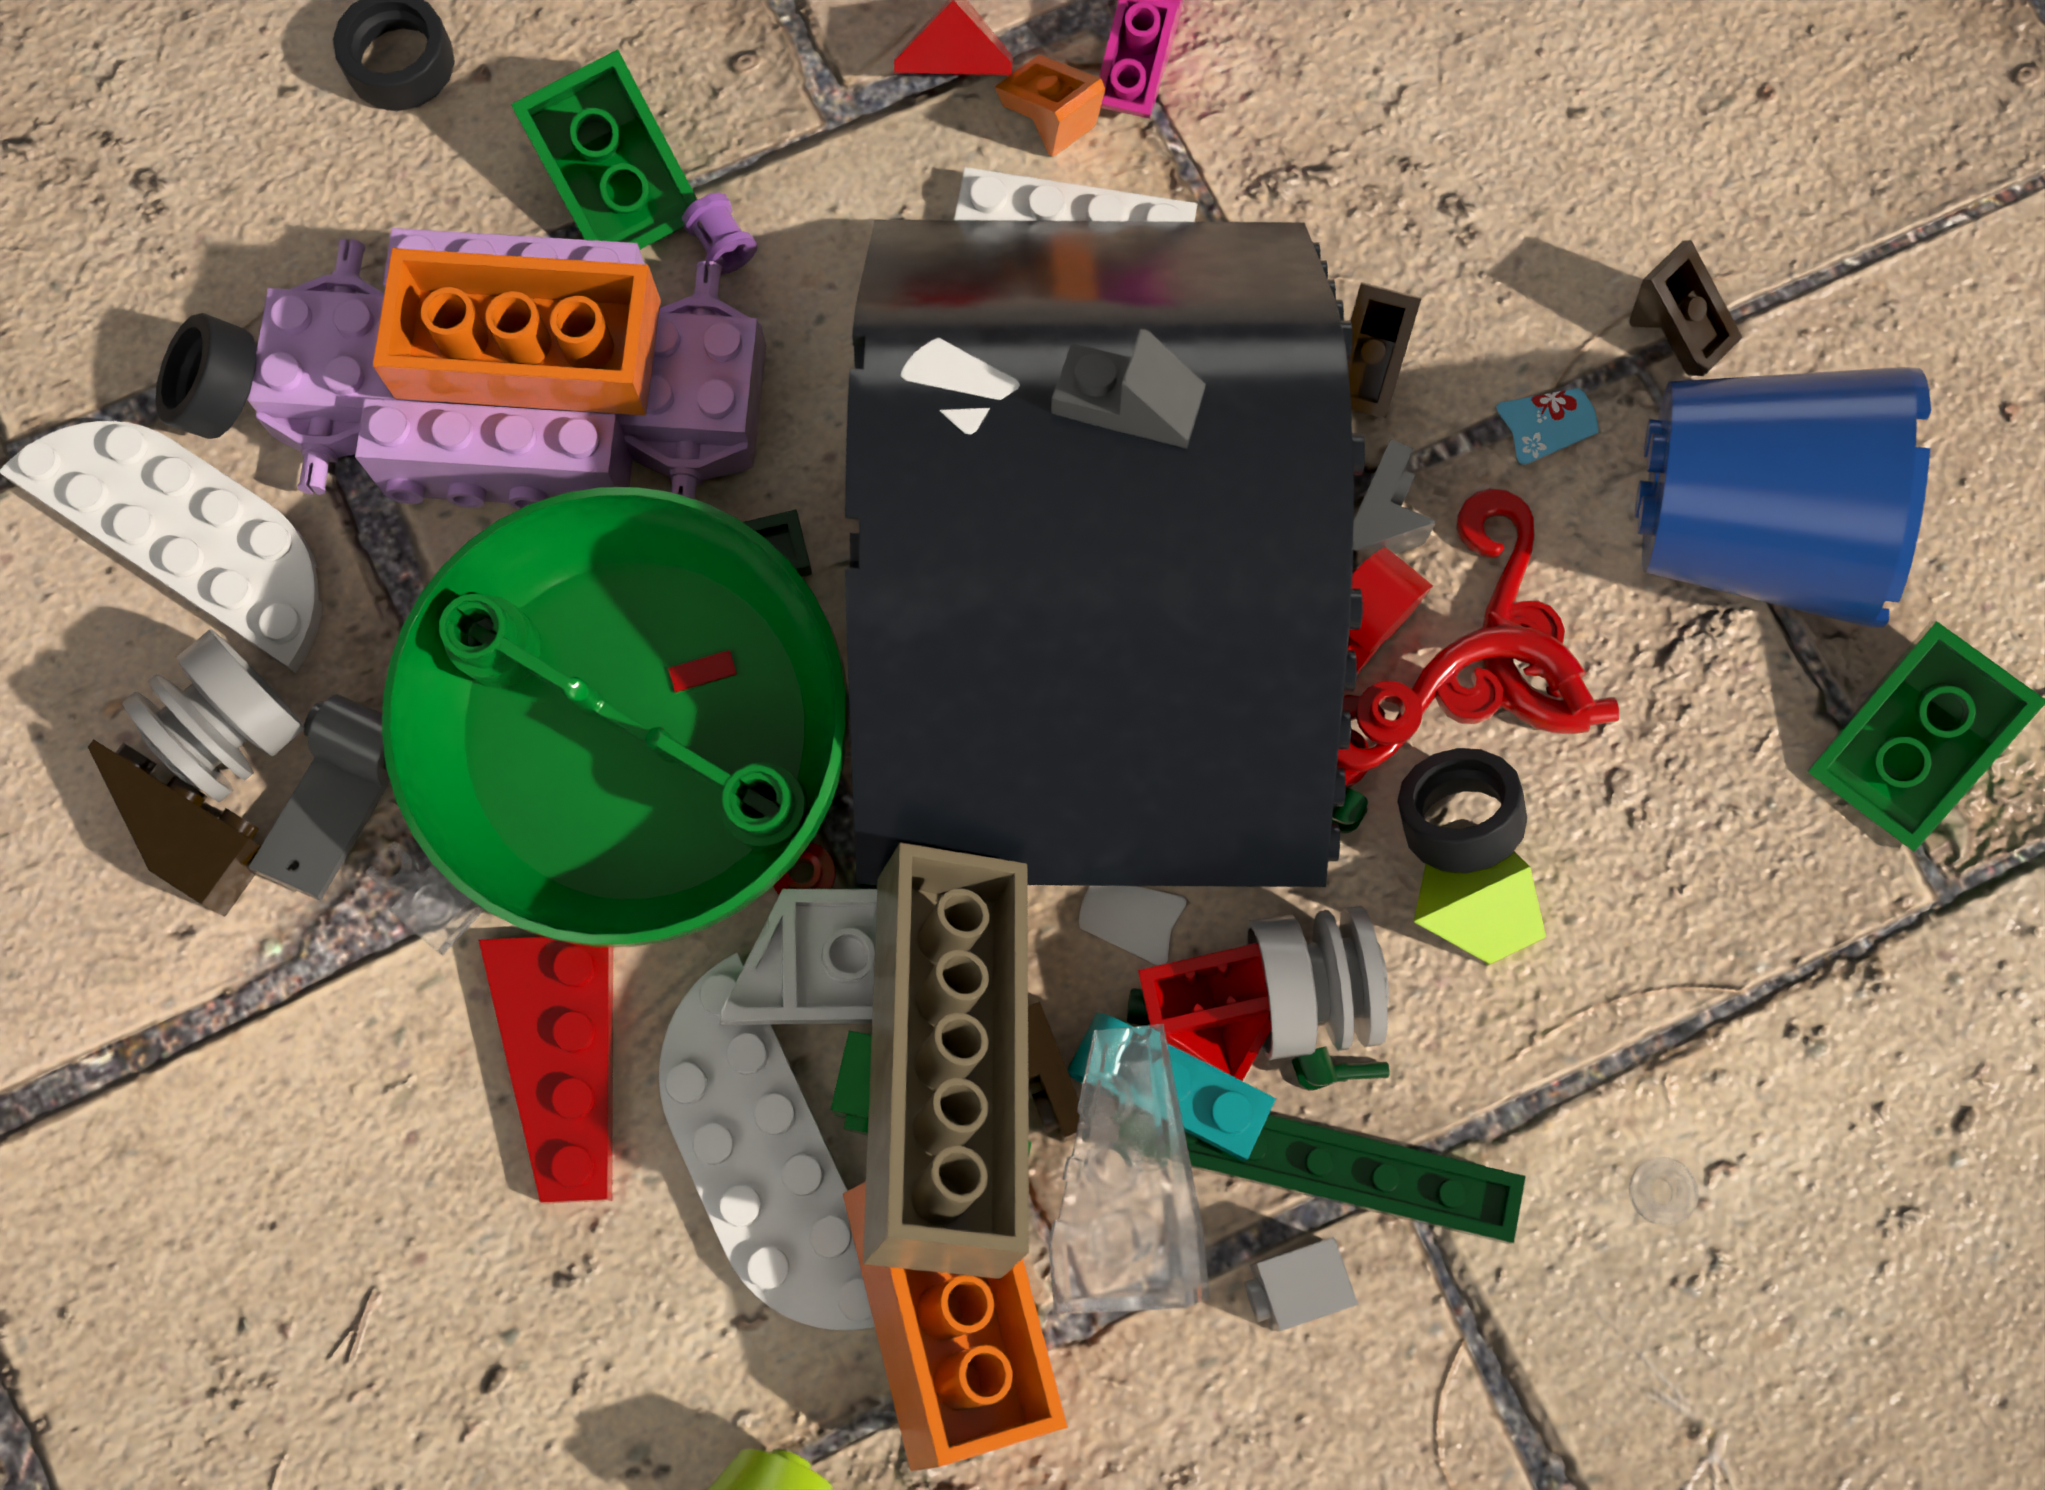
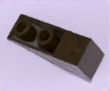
M93 739L88 749L148 870L201 905L226 916L256 875L248 867L261 845L252 840L259 831V828L227 808L224 809L218 818L201 808V805L207 799V795L175 775L167 785L150 775L157 764L124 742L116 752H113Z

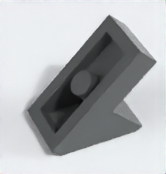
M1141 328L1131 357L1071 343L1052 396L1051 413L1187 449L1206 384L1153 334Z
M1392 439L1388 443L1354 519L1353 569L1359 567L1371 555L1384 547H1387L1394 554H1398L1423 545L1435 526V521L1431 518L1402 507L1416 475L1404 470L1414 448Z

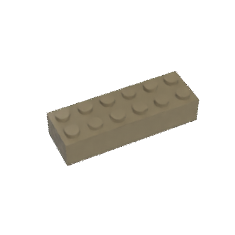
M899 843L878 877L863 1264L1001 1279L1029 1253L1027 864Z

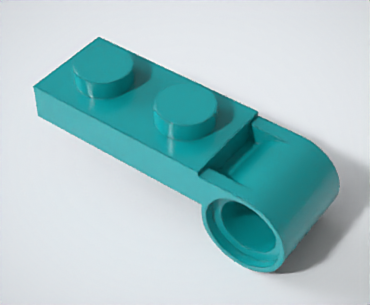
M1099 1012L1095 1013L1067 1069L1069 1076L1084 1086L1116 1100L1122 1099L1244 1162L1248 1160L1276 1100L1275 1097L1117 1018Z

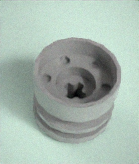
M209 629L177 656L180 666L192 682L190 686L183 691L168 679L160 675H154L148 682L166 705L160 710L139 692H134L122 704L126 712L136 723L143 741L174 774L186 783L200 788L217 802H221L234 789L217 766L220 763H223L241 779L247 780L254 772L250 763L239 749L241 745L248 740L263 752L274 756L304 731L305 727L298 716L271 686L222 637L212 629Z
M1362 906L1344 908L1340 915L1339 927L1334 915L1329 910L1318 911L1314 919L1312 943H1306L1300 925L1293 915L1249 920L1246 927V945L1254 943L1259 945L1268 990L1271 1032L1262 1046L1268 1060L1311 1055L1314 1053L1318 1023L1324 1022L1330 1040L1337 1051L1348 1050L1352 1047L1354 1030L1363 1047L1379 1046L1385 1042L1388 1029L1389 1000L1387 970L1368 912Z

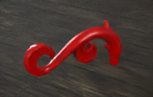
M1490 488L1476 492L1465 500L1457 515L1456 529L1460 540L1470 550L1481 556L1497 558L1503 552L1504 545L1503 543L1494 542L1486 535L1484 522L1494 516H1505L1511 520L1517 533L1513 552L1485 609L1482 628L1493 627L1487 614L1494 611L1518 625L1531 627L1551 635L1563 644L1565 629L1561 617L1550 605L1540 601H1521L1515 603L1531 558L1535 539L1534 517L1530 507L1519 496L1507 490ZM1496 657L1483 659L1485 669L1498 677L1504 689L1501 707L1536 729L1554 734H1579L1589 732L1592 725L1617 722L1619 720V706L1615 697L1594 700L1596 705L1591 709L1573 716L1559 691L1552 692L1549 686H1547L1546 694L1533 687L1521 675L1513 658Z
M1494 611L1487 614L1493 627L1481 628L1468 633L1443 648L1422 669L1412 687V690L1421 702L1423 714L1434 698H1436L1438 705L1447 717L1460 724H1477L1490 719L1501 707L1504 689L1498 677L1486 669L1477 667L1472 672L1473 687L1471 688L1461 686L1457 680V675L1463 668L1474 662L1487 658L1504 657L1513 658L1528 664V667L1523 668L1524 673L1544 678L1552 692L1559 691L1573 716L1579 715L1596 705L1582 680V677L1586 675L1585 670L1565 645L1551 635L1531 627L1518 625ZM1348 694L1343 696L1342 709H1349L1351 721L1356 719V708L1361 696ZM1378 706L1380 714L1385 718L1386 713L1384 709ZM1401 710L1399 711L1396 719L1402 716ZM1350 742L1349 749L1338 750L1337 766L1343 767L1348 771L1358 772L1376 768L1392 757L1404 743L1398 745L1377 744L1374 747L1362 749L1355 747Z

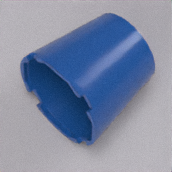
M1912 367L1669 381L1663 395L1658 420H1648L1644 457H1648L1647 472H1649L1648 481H1639L1636 495L1635 518H1638V534L1643 535V571L1861 626L1884 627L1889 622V609L1882 607L1885 601L1900 602L1911 569L1925 502L1930 448L1916 447L1917 419L1928 420L1931 414L1930 391L1923 370Z

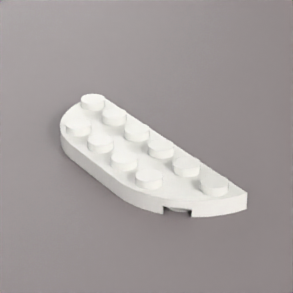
M118 421L87 422L62 428L25 446L0 469V474L294 673L298 671L305 661L317 635L322 614V602L319 600L316 573L318 566L307 542L299 531L268 502L160 432L132 423Z
M735 953L707 971L693 985L679 1004L667 1028L660 1056L659 1086L662 1106L669 1128L728 1260L740 1279L755 1296L780 1314L809 1326L830 1330L874 1328L875 1325L843 1198V1193L848 1191L847 1186L772 1024L720 1025L721 1010L744 967L740 955Z

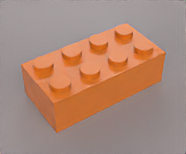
M392 248L373 368L395 399L646 416L661 299L650 268L644 264Z
M866 1181L843 1193L910 1471L942 1467L1068 1428L1023 1259L1001 1279L863 1264Z

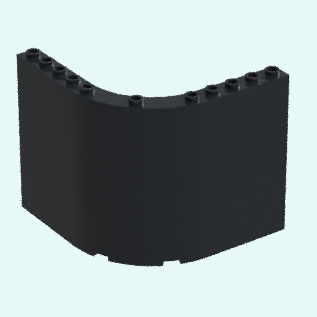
M874 220L854 314L852 340L855 369H849L846 433L845 518L859 519V533H850L849 567L845 568L857 884H877L878 877L899 843L1026 863L1027 885L1326 887L1328 862H1338L1340 856V829L1338 823H1332L1333 806L1344 805L1346 792L1344 768L1337 767L1338 750L1349 749L1351 741V716L1349 709H1342L1344 691H1354L1357 678L1355 650H1348L1349 630H1360L1363 614L1361 589L1352 588L1354 475H1362L1364 470L1365 439L1363 433H1352L1347 365L1352 352L1351 321H1344L1343 301L1336 299L1334 279H1328L1327 261L1320 260L1319 242H1312L1305 222ZM1140 329H1145L1153 334L1206 384L1187 449L1052 414V396L1071 343L1131 357ZM940 338L1017 379L1020 386L1016 391L999 400L907 381L901 376V372L907 361L917 350L928 342ZM990 408L977 431L971 435L961 431L940 411Z

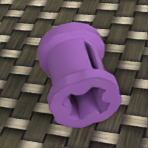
M710 193L694 201L685 210L682 221L688 234L697 236L707 252L706 263L708 267L709 261L716 262L722 267L720 275L728 274L738 270L753 258L757 251V243L750 233L742 231L731 215L733 209L727 196L722 193Z

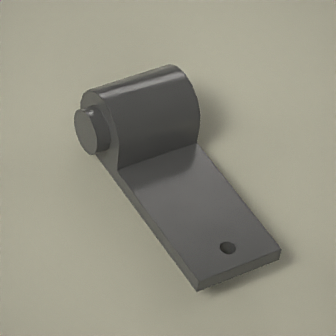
M339 694L332 695L325 702H317L309 711L304 723V735L308 737V747L314 759L248 867L253 873L319 901L322 900L390 783L382 739V712Z

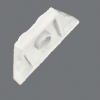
M782 889L721 1010L720 1025L872 1023L877 889Z

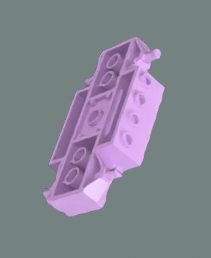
M392 228L383 285L386 287L392 248L644 265L645 263L637 243ZM346 238L339 240L335 271L331 275L321 276L290 289L268 288L256 354V370L248 402L257 411L256 418L272 437L300 451L303 455L298 489L304 493L314 495L315 491L317 495L324 494L326 491L325 485L329 462H337L338 457L354 454L355 458L382 493L391 500L406 504H418L423 502L424 498L447 499L455 505L468 508L482 507L486 501L509 503L512 507L521 509L529 504L567 492L599 487H629L633 460L644 467L668 476L672 483L671 492L695 499L696 485L702 486L703 480L740 473L753 467L766 342L761 324L758 323L757 318L746 316L718 298L722 267L716 262L709 261V271L706 261L698 262L696 264L697 273L694 294L691 297H686L660 308L646 416L395 399L373 368L384 293L366 283L360 277L365 245L355 239H350V244Z

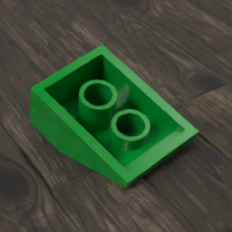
M618 49L511 104L517 119L584 240L637 243L641 250L684 228L682 216L685 210L698 199Z
M1931 620L1879 681L1807 772L1915 852L2045 705V699L1938 621Z

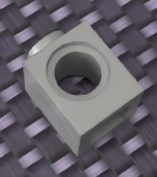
M1335 1237L1251 1264L1250 1268L1254 1279L1244 1282L1247 1296L1257 1321L1260 1322L1268 1319L1272 1331H1283L1358 1305Z

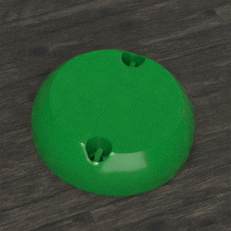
M599 487L550 497L529 504L497 520L467 541L441 566L421 592L405 620L389 662L383 693L382 739L386 769L396 803L411 834L431 863L457 890L487 912L523 930L560 942L592 947H636L671 941L704 930L738 913L770 890L794 866L818 832L832 804L843 771L849 736V694L844 662L834 631L818 599L792 563L766 538L738 518L702 501L673 492L640 487ZM483 619H492L493 630L497 635L476 622ZM468 636H470L471 638L475 639L483 645H480L478 647H470L468 644ZM730 650L737 675L675 693L668 668ZM764 785L774 788L777 803L780 806L752 789ZM744 803L762 813L765 817L758 819L747 817L744 811Z

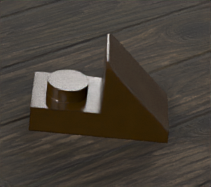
M1683 240L1642 280L1629 324L1632 327L1661 328L1686 375L1705 376L1743 338L1692 240Z
M1361 282L1349 321L1352 323V352L1347 365L1352 410L1382 418L1387 417L1421 297Z
M1040 1002L1028 1006V1085L1040 1082L1043 1091L1032 1095L1040 1120L1046 1133L1058 1128L1061 1139L1065 1143L1087 1134L1090 1127Z

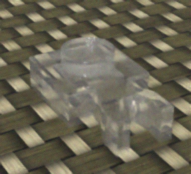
M394 841L388 848L400 857L402 862L400 871L393 877H385L377 869L370 866L365 873L386 890L400 892L403 895L389 910L436 952L444 955L485 909L457 890L433 864L421 875L417 860Z

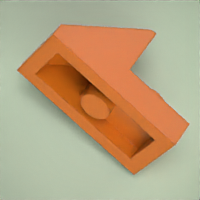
M1040 54L994 86L1003 107L1033 119L1047 153L1051 157L1059 154L1095 126L1105 92V86L1101 78Z

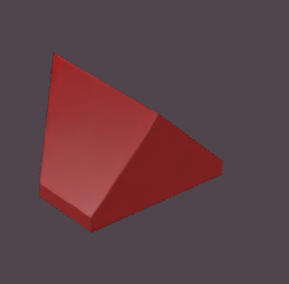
M947 0L902 48L894 60V73L1012 75L1013 55L968 0Z
M1258 943L1138 970L1153 1037L1243 1081L1271 1032L1268 990Z

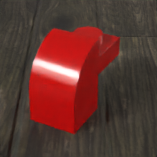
M1387 547L1371 555L1352 574V588L1361 589L1363 600L1360 630H1349L1348 650H1355L1357 674L1381 644L1399 630L1433 587L1430 582Z

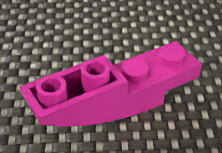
M1118 0L1099 75L1105 86L1100 108L1150 119L1168 62L1184 0Z

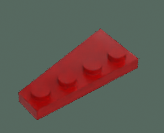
M547 937L478 940L540 1203L612 1201L613 947L585 946L560 942Z

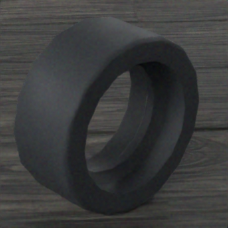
M358 0L350 5L338 20L333 36L335 57L347 81L359 98L376 108L401 111L420 107L438 96L451 78L455 63L452 43L441 18L430 3L425 0ZM399 29L415 30L421 32L427 38L425 51L415 63L403 70L390 73L373 72L367 70L362 64L364 51L374 39L386 32Z
M205 313L191 315L179 327L172 338L160 367L156 384L155 404L158 417L165 425L206 439L219 438L227 432L242 412L251 390L256 370L257 354L253 335L242 327Z
M1455 748L1435 753L1416 764L1401 782L1397 803L1408 848L1427 865L1441 871L1470 873L1491 868L1509 857L1524 838L1527 813L1523 788L1517 771L1500 756L1482 749ZM1460 792L1484 793L1496 798L1501 803L1500 808L1492 817L1479 825L1463 829L1441 828L1427 822L1424 818L1425 813L1432 804L1445 796Z

